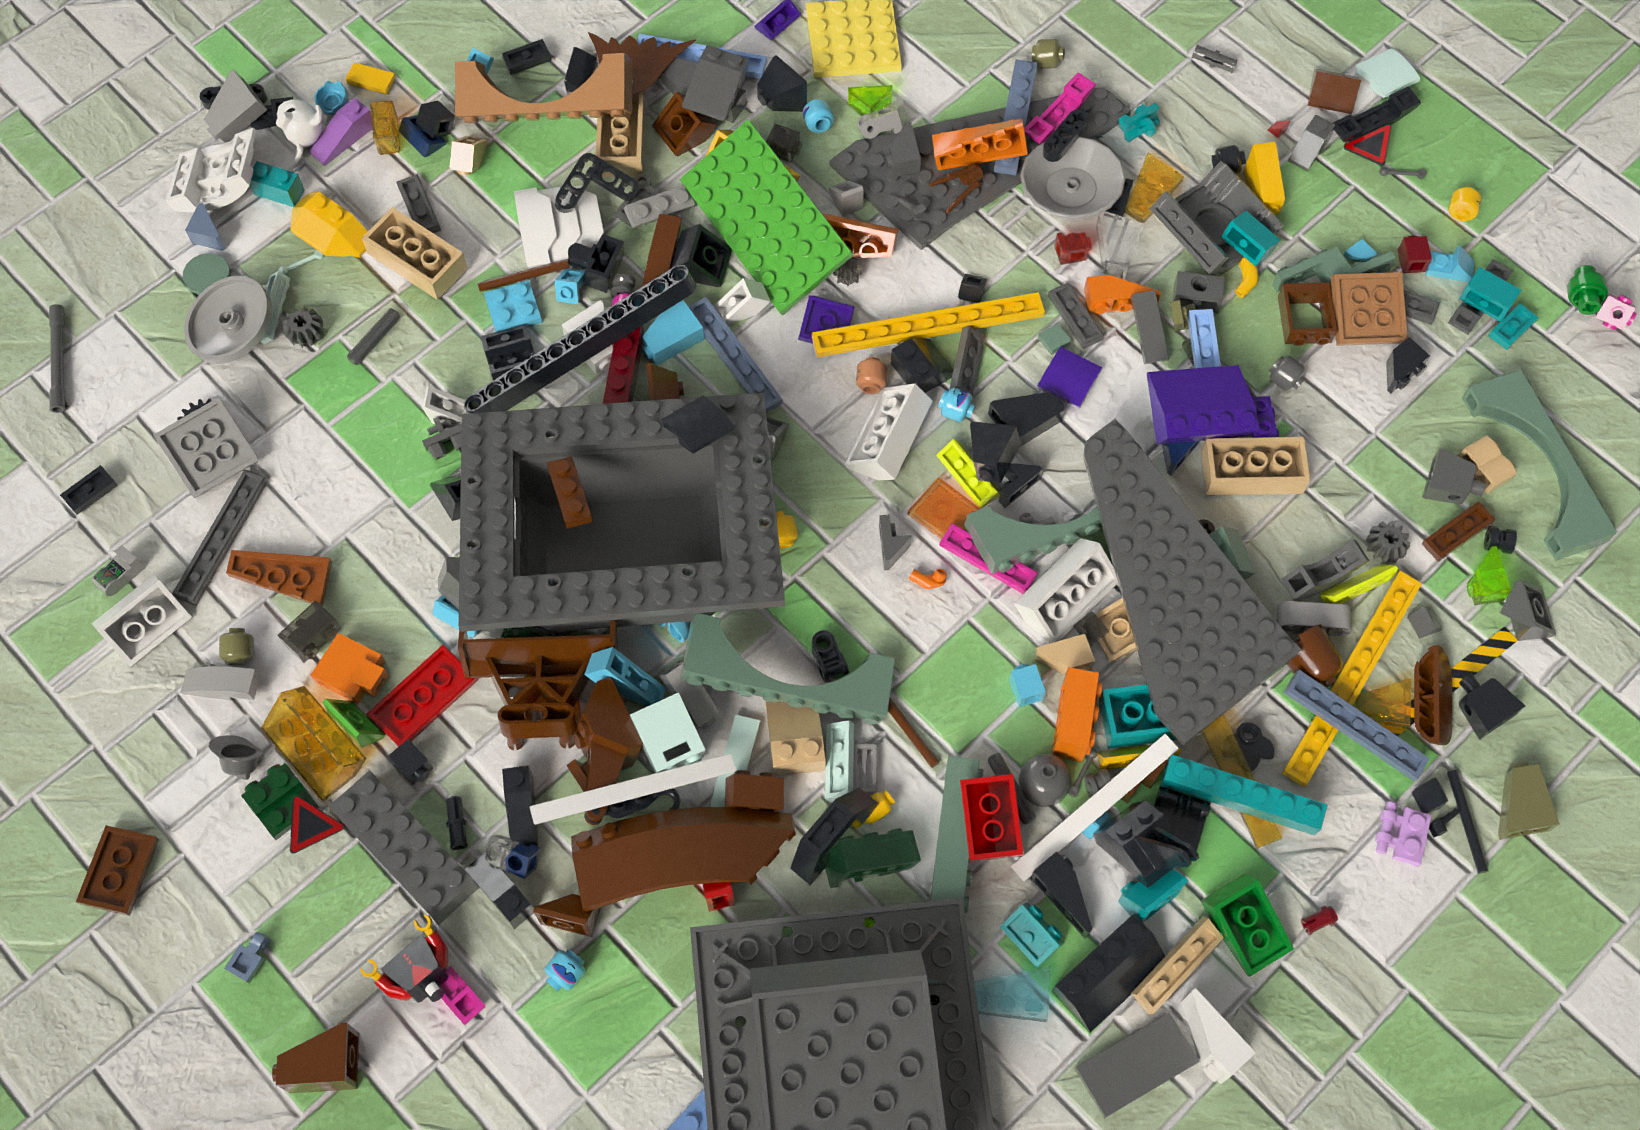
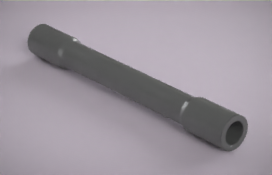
M54 304L49 307L51 353L49 410L53 413H62L65 411V391L63 386L64 307Z

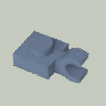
M257 931L247 948L242 945L238 946L224 969L250 983L265 961L259 954L267 948L271 939Z

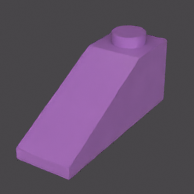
M356 97L337 111L309 150L310 154L322 165L326 166L376 127L370 110Z

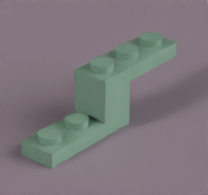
M1337 247L1330 250L1324 249L1312 258H1303L1289 268L1285 266L1278 270L1272 286L1278 292L1282 284L1299 283L1317 275L1321 283H1330L1332 295V275L1385 273L1390 271L1396 257L1392 251L1385 254L1379 253L1369 261L1364 263L1358 262L1351 267Z

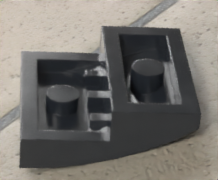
M526 324L480 336L493 380L535 355Z
M704 395L662 419L664 428L675 434L680 445L693 454L735 430L729 418Z

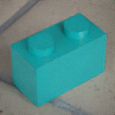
M256 161L253 166L254 170L250 182L253 194L294 207L305 190L299 175Z
M1247 211L1234 218L1221 236L1254 266L1267 259L1281 240Z
M1479 267L1459 299L1501 322L1522 290Z

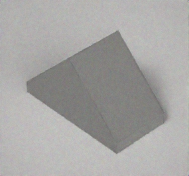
M845 181L828 187L829 193L842 216L863 209L864 190L862 185L852 181Z

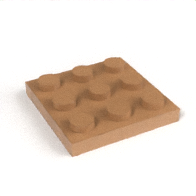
M1402 272L1334 274L1331 276L1333 307L1337 325L1336 346L1401 344L1408 338Z

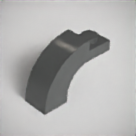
M1353 539L1326 558L1310 565L1299 566L1281 578L1293 599L1301 600L1317 595L1352 576V572L1370 560L1357 540Z

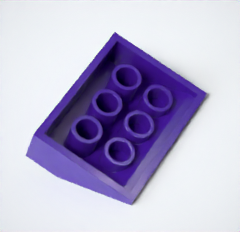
M1239 365L1146 373L1157 445L1205 441L1206 439L1248 437L1259 431L1256 406Z

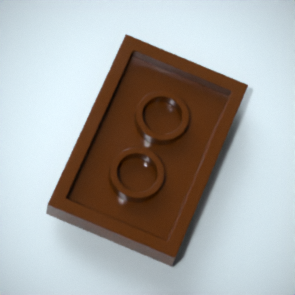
M105 825L76 902L80 905L130 916L159 839L156 836Z

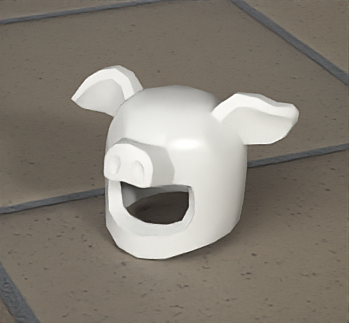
M302 100L283 102L278 107V119L276 120L277 126L282 128L286 138L297 146L295 164H298L302 159L304 147L314 144L322 132L323 111L320 105H316V112L312 105ZM290 108H295L293 112H286Z

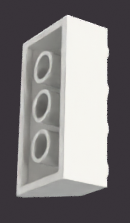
M916 384L882 389L844 466L878 481L895 479L906 456L910 452V447L918 435L921 424L928 415L933 401Z
M1080 538L1014 604L1025 622L1049 643L1060 641L1118 583L1115 569L1100 543Z

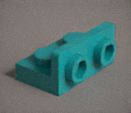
M1025 903L1000 928L1037 968L1065 942L1061 939L1063 935L1059 929L1053 924L1050 926L1042 918L1044 916L1043 912L1035 904Z

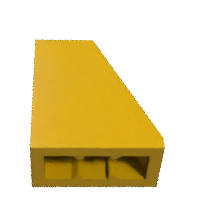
M1274 141L1254 144L1243 173L1248 187L1276 215L1281 212L1285 202L1276 143Z

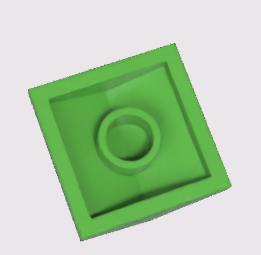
M325 699L322 702L328 714L361 748L377 742L386 736L353 701Z

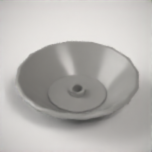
M1065 136L1062 138L1068 139L1072 136ZM1079 137L1067 153L1057 162L1047 161L1043 157L1044 143L1036 146L1024 159L1020 174L1024 193L1036 207L1052 216L1072 220L1094 217L1110 209L1122 195L1126 180L1122 162L1110 148L1094 139Z

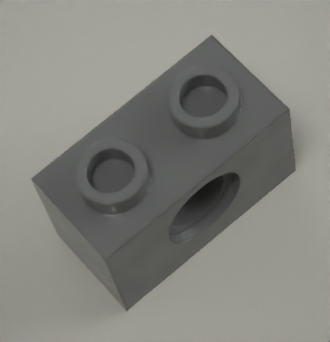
M1178 271L1174 282L1172 302L1180 300L1181 306L1194 304L1195 310L1213 309V313H1218L1223 302L1225 277L1214 274H1197L1191 271Z

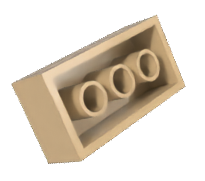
M644 91L632 95V113H624V117H612L611 114H603V118H597L595 155L630 177L643 173L646 112ZM604 172L602 177H614L611 172Z
M394 207L362 237L367 254L437 300L468 269L463 252Z
M1304 437L1206 439L1201 450L1206 496L1303 494L1310 482Z

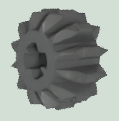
M304 306L301 311L294 308L293 314L286 313L287 320L282 321L283 333L293 345L299 344L303 348L306 343L312 346L313 340L320 341L319 334L324 333L323 320L314 309L308 311Z
M1382 521L1378 526L1372 527L1369 531L1370 535L1366 538V543L1369 544L1367 552H1374L1373 559L1380 557L1383 564L1388 559L1395 563L1399 558L1402 559L1407 554L1411 543L1407 541L1409 533L1401 532L1403 525L1396 528L1393 521L1389 522L1388 525Z

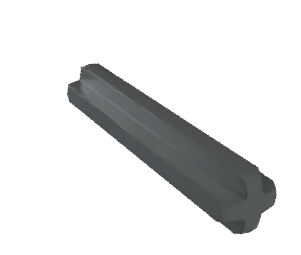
M389 308L347 354L348 361L358 365L400 318L399 313Z
M995 753L988 758V764L995 776L1012 774L1000 753ZM1014 778L1018 816L1022 823L1026 825L1035 820L1036 814Z

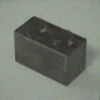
M315 600L277 636L296 657L305 663L308 659L314 658L324 644L332 641L342 628L337 620Z

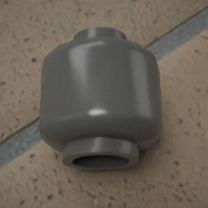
M1281 356L1269 370L1271 372L1270 380L1284 391H1289L1292 387L1297 390L1305 380L1302 376L1305 373V367L1292 356H1286L1285 358Z

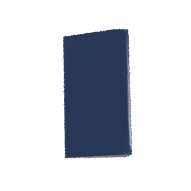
M418 115L402 118L399 132L423 157L430 156L446 145L447 142L442 136L432 138L416 123Z

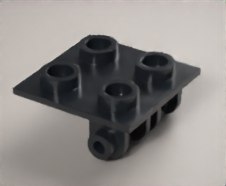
M1160 786L1154 807L1165 816L1180 839L1191 844L1197 851L1206 817H1208L1211 810L1210 802Z

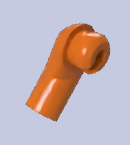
M914 569L909 576V580L929 590L943 586L946 583L947 573L943 569H936L933 574L925 575Z

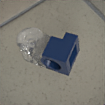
M493 835L489 839L485 859L488 863L525 879L536 869L541 848L533 844L528 847L518 842H513L506 836Z

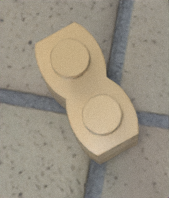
M1487 435L1465 447L1458 455L1476 465L1474 479L1487 483L1485 489L1487 494L1508 483L1517 474L1514 463L1501 454L1498 443Z

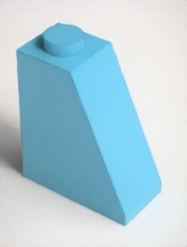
M682 300L656 318L642 336L643 347L641 349L647 360L651 359L655 365H659L703 341V327L684 300Z

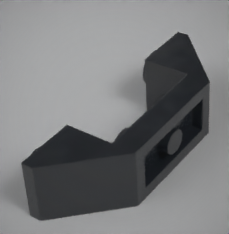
M860 788L836 798L801 838L790 869L811 886L828 866L823 861V857L855 820L863 824L879 803Z

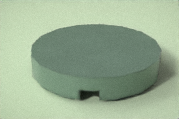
M211 253L201 254L192 258L183 270V280L188 290L198 294V296L213 283L223 278L231 277V270L226 260L219 255Z

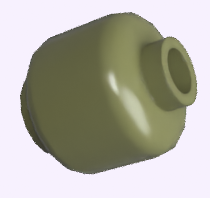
M1040 39L1032 47V62H1037L1038 68H1057L1060 60L1065 58V48L1061 47L1057 39Z
M229 628V633H224L220 636L219 657L225 661L226 665H246L247 661L253 658L254 637L245 633L244 628Z

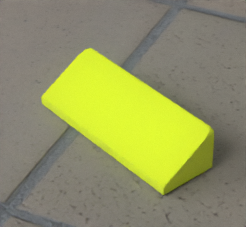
M952 439L936 454L980 509L1000 496V489L994 482L978 481L973 457L960 441Z
M1380 564L1322 592L1320 597L1324 603L1343 604L1390 581L1398 568L1395 565Z

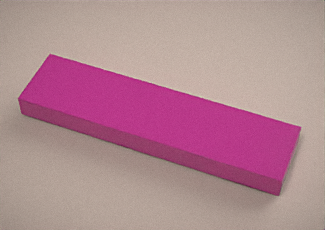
M953 523L950 525L939 546L1022 594L1029 589L1038 572L1019 562L1007 572L1000 573L999 571L991 574L973 543L969 532Z

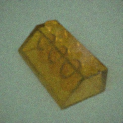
M305 686L281 692L261 727L322 801L327 800L352 780L367 759Z

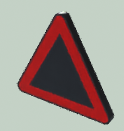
M1388 124L1344 144V149L1383 166L1386 163L1392 127Z
M299 796L293 798L290 853L295 854L344 829L342 823Z

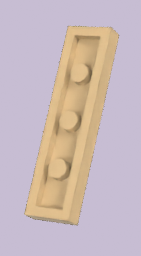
M1202 917L1131 994L1148 1014L1153 1015L1224 937L1209 918Z

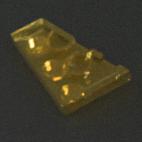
M1148 152L1124 213L1143 225L1153 214L1149 208L1164 192L1172 194L1183 182L1184 176Z

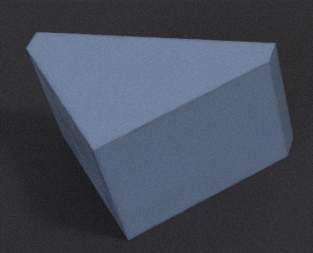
M203 202L199 203L185 229L190 241L193 244L216 250H225L226 248Z

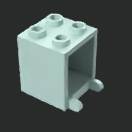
M679 692L630 714L643 742L642 749L654 774L678 768L685 764L701 762L705 748ZM687 742L691 751L668 762L666 761L663 752Z

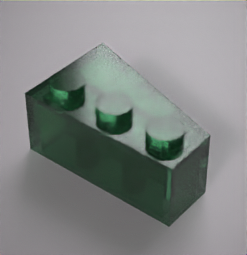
M902 828L890 830L887 834L879 835L878 832H871L865 834L862 838L854 839L852 835L842 837L823 857V861L828 865L825 870L830 889L838 887L842 880L854 878L856 883L863 881L862 876L879 874L880 877L909 870L921 861L913 830L903 831Z

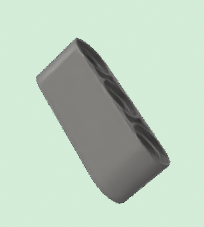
M1285 601L1277 605V621L1286 633L1301 634L1319 624H1322L1328 636H1345L1352 633L1351 607L1348 605Z

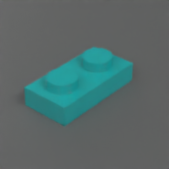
M1520 303L1488 336L1508 350L1536 323L1539 317Z

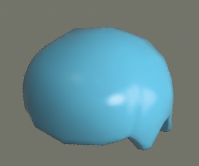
M326 81L324 86H321L315 94V104L320 105L323 113L326 115H335L339 109L349 102V94L340 81H337V83Z

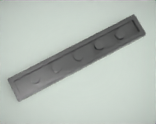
M244 469L172 593L175 598L197 606L268 482L266 477Z

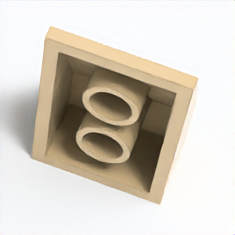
M765 701L773 773H775V776L825 771L826 760L819 713L813 711V708L805 706L795 708L789 706L787 702Z

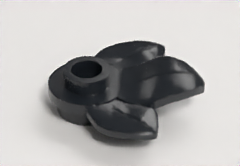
M1246 722L1237 728L1235 734L1226 737L1221 753L1223 758L1236 757L1240 768L1246 773H1251L1257 768L1261 758L1273 759L1275 751L1271 740L1262 736L1261 729L1254 723ZM1244 733L1252 734L1253 738L1246 739Z

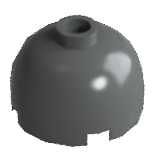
M1039 753L1030 757L1025 762L1020 771L1018 781L1023 794L1030 803L1040 807H1047V805L1060 803L1067 796L1071 786V773L1066 762L1059 756L1051 753Z

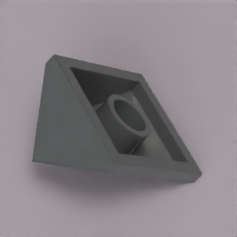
M1522 579L1516 581L1500 613L1511 618L1517 641L1556 636L1543 590Z

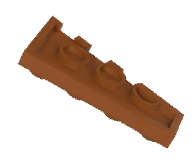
M231 550L226 573L229 577L323 607L332 561L328 557Z

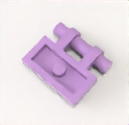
M1387 802L1385 810L1382 811L1380 817L1382 821L1381 830L1377 833L1375 839L1377 843L1376 852L1386 854L1388 847L1393 848L1392 859L1418 867L1422 862L1432 815L1405 807L1402 810V815L1399 816L1395 813L1397 804ZM1393 825L1399 827L1396 838L1391 835Z

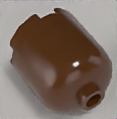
M1319 624L1298 635L1299 639L1294 642L1302 651L1287 665L1293 674L1301 670L1324 687H1328L1337 681L1335 676L1341 671L1343 660L1322 624Z

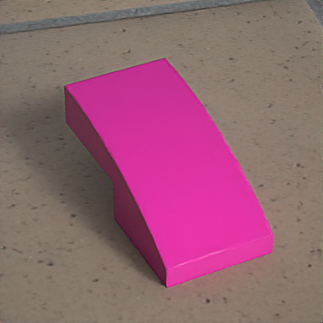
M450 966L446 970L448 979L441 985L445 991L441 999L458 1019L466 1025L486 1006Z

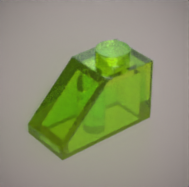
M1497 546L1491 547L1467 582V593L1469 597H1472L1474 606L1502 602L1511 592Z

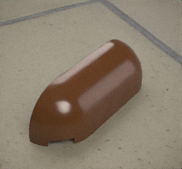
M1434 645L1429 647V651L1415 664L1414 722L1417 732L1426 741L1435 745H1447L1452 737V673L1446 652L1440 645Z

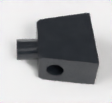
M1469 674L1459 682L1467 692V695L1458 703L1459 707L1479 740L1516 716L1525 707L1516 696L1495 678H1491L1480 685L1475 677Z

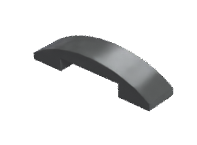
M1494 259L1485 269L1505 281L1508 280L1513 270ZM1463 301L1448 321V324L1469 335L1484 313Z

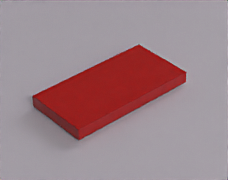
M441 645L367 712L366 715L399 747L407 739L412 742L479 679L465 678L461 661L447 647Z

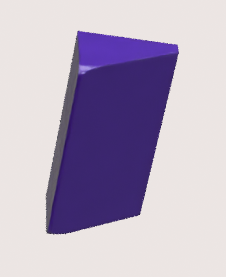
M784 0L754 27L772 41L802 14L791 0Z

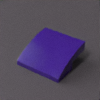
M1060 347L1037 387L1046 392H1051L1054 396L1081 408L1103 367Z

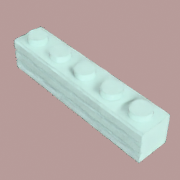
M279 271L270 275L266 288L272 302V317L269 327L260 341L263 344L275 338V330L279 324L278 319L283 311L282 306L286 300L285 295L290 286V278Z

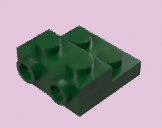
M286 763L283 765L276 764L269 768L266 773L267 777L260 782L257 780L250 782L244 789L245 793L241 795L275 840L291 830L292 800L295 796H299L318 809L320 808Z

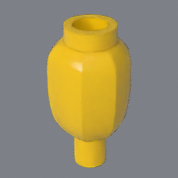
M886 790L882 793L876 792L870 796L879 805L864 822L865 824H874L891 811V806L895 801ZM857 820L852 823L855 829L863 825Z

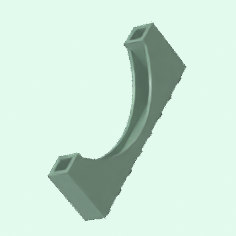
M1520 369L1470 386L1462 399L1473 418L1481 416L1493 419L1516 429L1539 447L1550 461L1556 473L1561 494L1560 511L1555 528L1544 539L1555 561L1608 543L1617 533L1615 524L1607 516L1601 500L1594 494L1589 480L1584 477L1578 467L1577 460L1572 457L1564 438L1559 435L1554 426L1553 419L1546 413L1541 399L1536 396L1529 379L1525 377L1522 370Z
M986 506L967 514L964 524L991 574L999 571L1000 573L1007 572L1019 562L1023 564L1028 563L1041 553L1049 554L1062 544L1070 545L1077 541L1079 537L1086 534L1091 536L1103 527L1097 507L1088 514L1066 523L1038 525L1007 518L992 511L990 506Z
M695 613L691 620L680 679L687 680L689 684H706L718 691L733 690L737 691L739 695L746 697L760 696L768 702H787L789 706L795 708L805 706L813 708V711L817 713H836L844 719H852L853 717L863 719V722L867 724L881 723L887 716L895 658L870 653L863 661L861 667L839 680L814 686L788 684L764 675L744 660L726 637L720 625L721 618Z

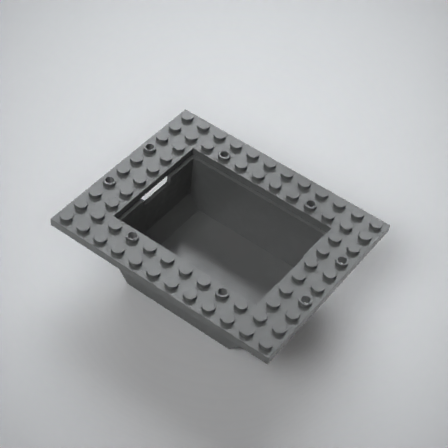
M764 392L707 396L706 398L712 401L729 418L735 430L694 454L680 445L675 434L664 428L662 419L699 397L462 414L458 621L460 632L541 626L551 632L610 628V620H616L617 627L687 622L692 620L695 613L712 616L720 611L784 607L785 596ZM572 456L590 510L592 522L567 529L547 462ZM514 498L516 503V539H514Z
M963 898L690 927L708 1130H994ZM866 919L873 920L874 926L872 928L865 927L864 921ZM784 928H791L793 931L792 935L785 937L782 934ZM930 996H936L939 1003L935 1006L931 1005ZM738 1017L745 1018V1026L738 1027L735 1024Z

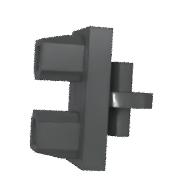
M438 417L433 418L435 426L427 430L429 435L439 433L422 440L425 450H429L435 460L447 455L443 444L450 440L456 451L461 450L462 423L444 431V429L452 426L450 420L440 422Z

